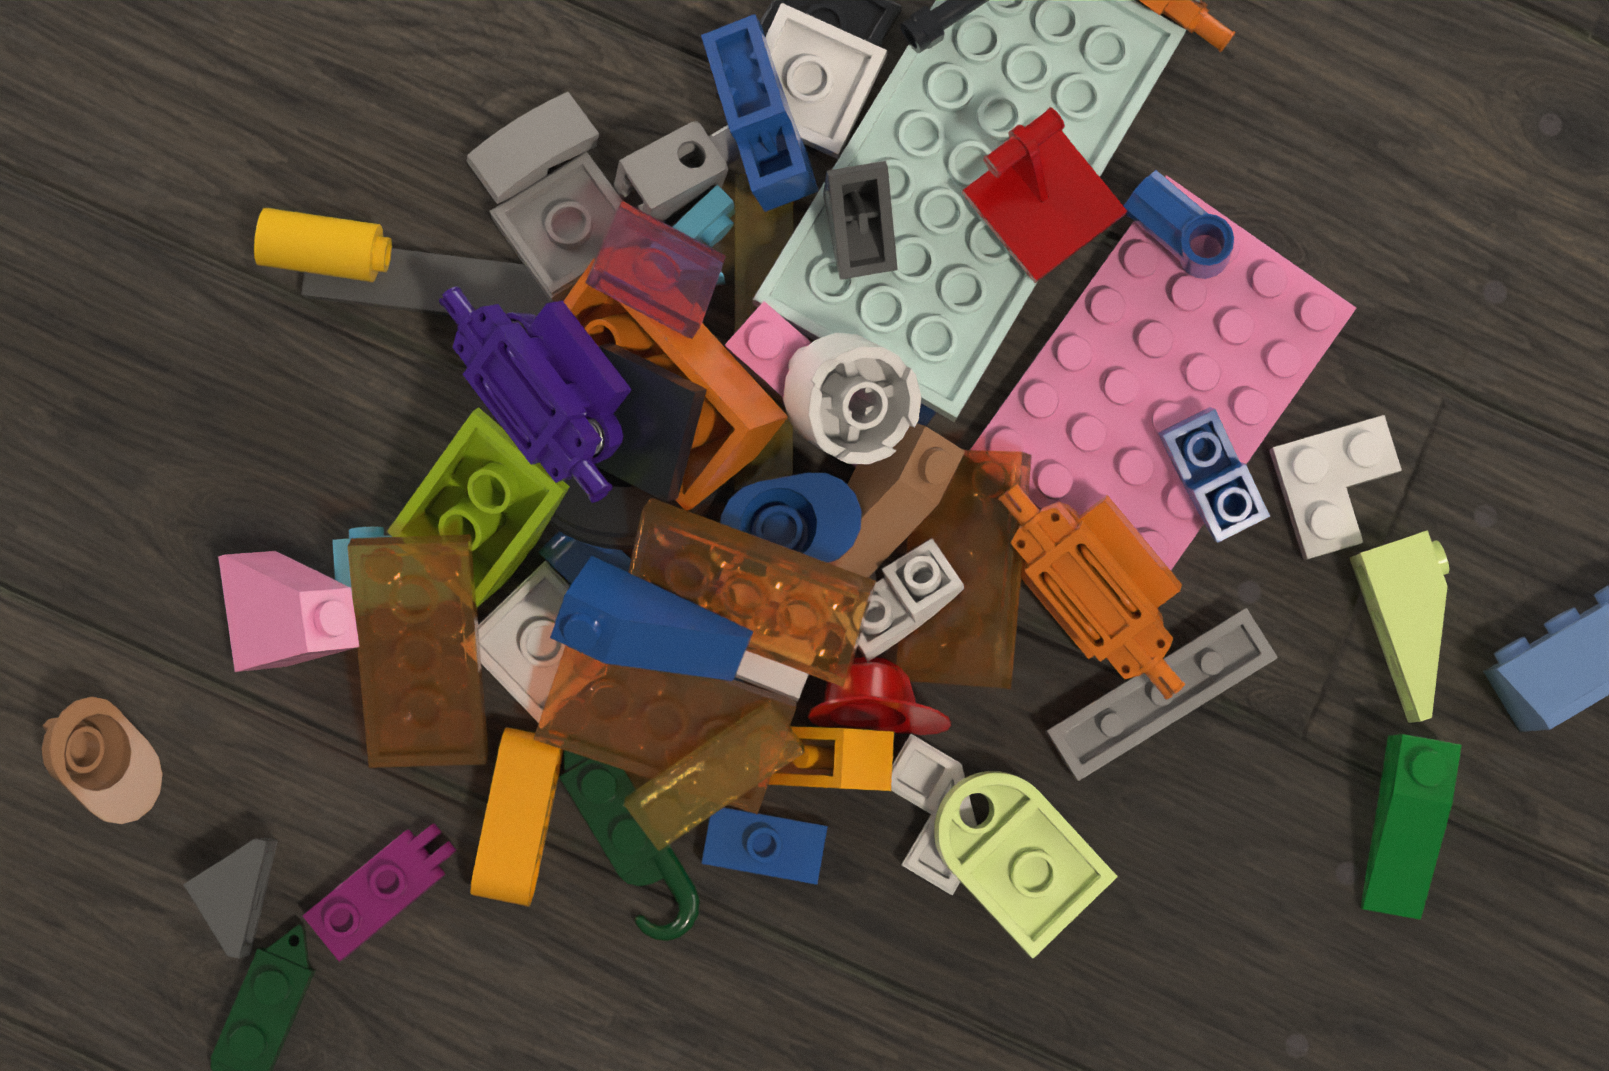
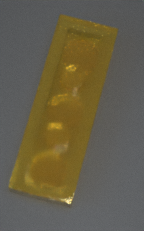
M770 699L625 797L624 806L657 850L660 851L805 753L804 745Z

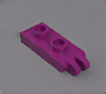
M435 823L426 828L417 837H415L410 829L403 832L302 916L339 962L347 958L446 875L439 865L457 850L448 841L432 855L428 853L424 847L442 833Z

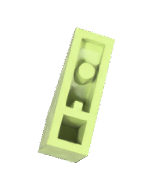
M1427 530L1350 557L1408 723L1421 722L1432 718L1448 587L1444 575L1449 573V564L1445 551L1439 541L1431 542Z

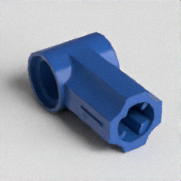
M1157 170L1147 176L1123 205L1127 210L1126 215L1179 259L1180 265L1188 274L1195 278L1203 279L1217 276L1226 268L1233 250L1234 234L1231 226L1225 219L1217 215L1208 214ZM1208 235L1219 242L1222 251L1215 257L1202 258L1193 252L1190 242L1197 236Z

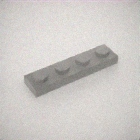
M1245 608L1163 658L1177 676L1185 682L1184 687L1177 694L1173 693L1171 698L1165 700L1161 692L1143 673L1119 685L1045 732L1074 779L1080 781L1278 657L1248 609Z

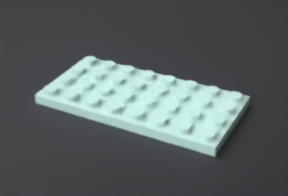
M936 0L930 10L935 9L947 0ZM989 0L945 29L943 41L932 48L917 53L908 45L832 169L886 161L889 173L898 270L840 280L823 197L824 182L753 298V305L759 307L765 301L800 333L812 340H817L834 333L857 334L895 353L916 374L921 393V403L955 422L1037 282L1034 283L976 212L964 197L962 191L989 170L984 163V156L990 154L1010 139L1008 136L1010 130L1018 124L1026 127L1046 112L1049 107L1056 110L1065 124L1062 130L1063 133L1099 177L1101 176L1186 32L1184 28L1158 15L1135 0Z

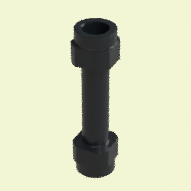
M947 0L933 10L923 6L911 14L909 19L901 23L900 28L911 48L915 52L921 53L943 41L945 29L989 0Z

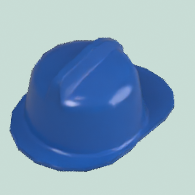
M803 473L759 481L741 488L728 500L721 515L720 536L726 553L738 566L755 574L787 573L823 566L840 559L853 547L861 530L862 510L854 491L843 480L827 473Z

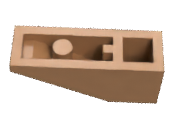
M916 424L915 428L909 426L903 439L893 447L896 452L890 457L871 464H857L847 484L856 494L862 510L861 530L853 547L840 559L823 566L804 569L806 572L851 596L939 504L965 451L924 425Z

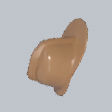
M96 697L76 700L64 709L58 718L48 719L42 725L46 731L41 748L42 759L48 773L52 778L64 785L90 813L104 822L125 824L140 819L152 809L160 794L163 776L159 757L149 741L111 702Z

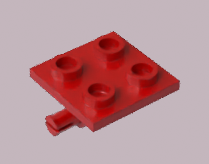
M1051 107L1026 127L1018 124L1008 132L1010 139L990 154L984 156V163L989 170L962 191L964 197L1034 283L1046 276L1127 213L1125 207L1063 133L1064 121L1057 111Z

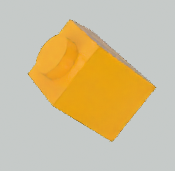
M761 726L758 784L891 791L894 732L848 728Z

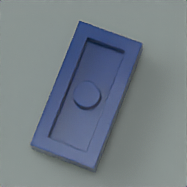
M712 805L701 864L818 884L828 826Z

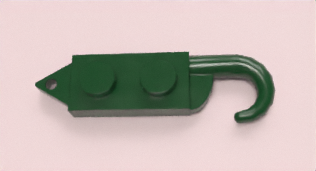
M566 729L564 731L565 774L560 776V779L619 877L627 884L636 886L653 884L664 879L678 903L679 911L677 917L667 925L653 924L643 915L635 917V924L643 934L654 940L670 941L682 937L693 927L699 915L700 900L694 883L612 747L609 746L604 749ZM572 739H578L580 742V746L576 750L570 747Z
M304 924L297 925L267 949L263 947L257 949L211 1055L210 1068L212 1071H273L316 971L310 968ZM293 935L299 937L300 942L297 946L291 943Z

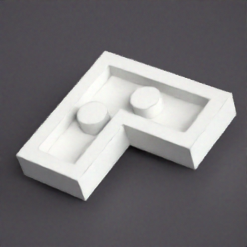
M1385 415L1276 446L1269 450L1303 561L1363 543L1347 487L1402 471Z

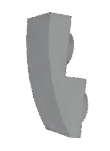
M566 92L532 109L497 131L467 155V163L498 204L547 176L549 168L597 147L599 133L570 93Z

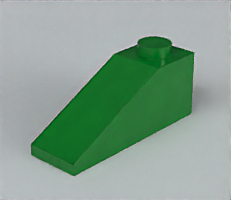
M1405 734L1388 735L1360 909L1421 920L1453 804L1461 744Z

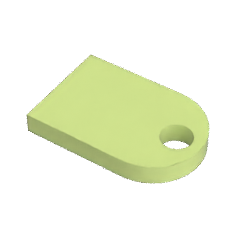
M985 771L970 775L954 785L939 805L934 823V838L937 851L943 863L1031 958L1036 957L1118 877L1032 784L1020 777L1001 771ZM981 793L989 802V814L981 824L967 826L960 817V805L967 796Z

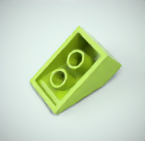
M478 407L468 417L387 532L476 609L514 574L538 542L570 486L564 481L555 483L541 463L531 465L506 431Z

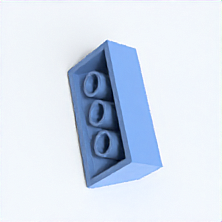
M1609 585L1594 594L1599 604L1579 614L1575 607L1570 608L1547 621L1544 626L1548 634L1529 644L1524 636L1494 653L1498 663L1483 672L1519 732L1550 730L1609 695Z

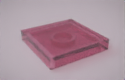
M621 201L612 217L585 283L674 331L693 339L703 322L726 256Z

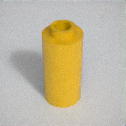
M263 208L261 211L254 239V258L259 266L374 282L378 272H387L392 253V240L389 237H383V229L380 224L272 208Z

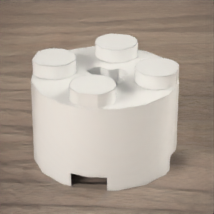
M834 333L814 340L808 346L798 348L789 360V372L786 375L783 397L788 420L792 424L793 429L803 439L847 464H871L894 454L896 450L893 447L903 439L909 426L915 428L919 420L921 393L916 374L904 364L898 355L857 334Z

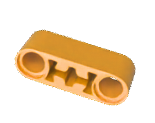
M509 727L505 728L498 751L471 881V895L528 907L531 905L562 764L565 739Z

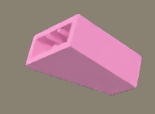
M276 551L227 554L218 557L235 672L287 667L360 647L350 587Z

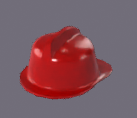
M865 657L836 659L832 661L828 667V681L826 683L824 703L812 708L808 714V718L813 724L823 728L872 729L901 734L930 735L945 732L951 726L949 717L942 712L916 703L910 679L898 665L887 659L876 657L868 662Z

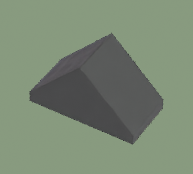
M886 161L826 171L823 197L840 280L898 270L889 173Z
M253 839L183 884L224 952L229 957L239 959L252 954L278 843L276 839Z

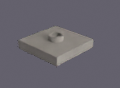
M587 151L489 211L493 222L550 302L565 300L594 258L636 250L639 253L650 246L649 236Z

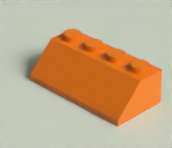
M636 250L594 258L563 301L598 347L599 345L612 342L707 389L679 497L675 499L685 511L693 509L754 460L788 418L787 414Z

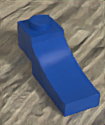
M755 14L701 35L730 133L737 142L751 191L764 212L819 192L804 142L800 137L762 25Z

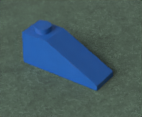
M591 556L565 593L550 638L605 664L733 681L754 631Z

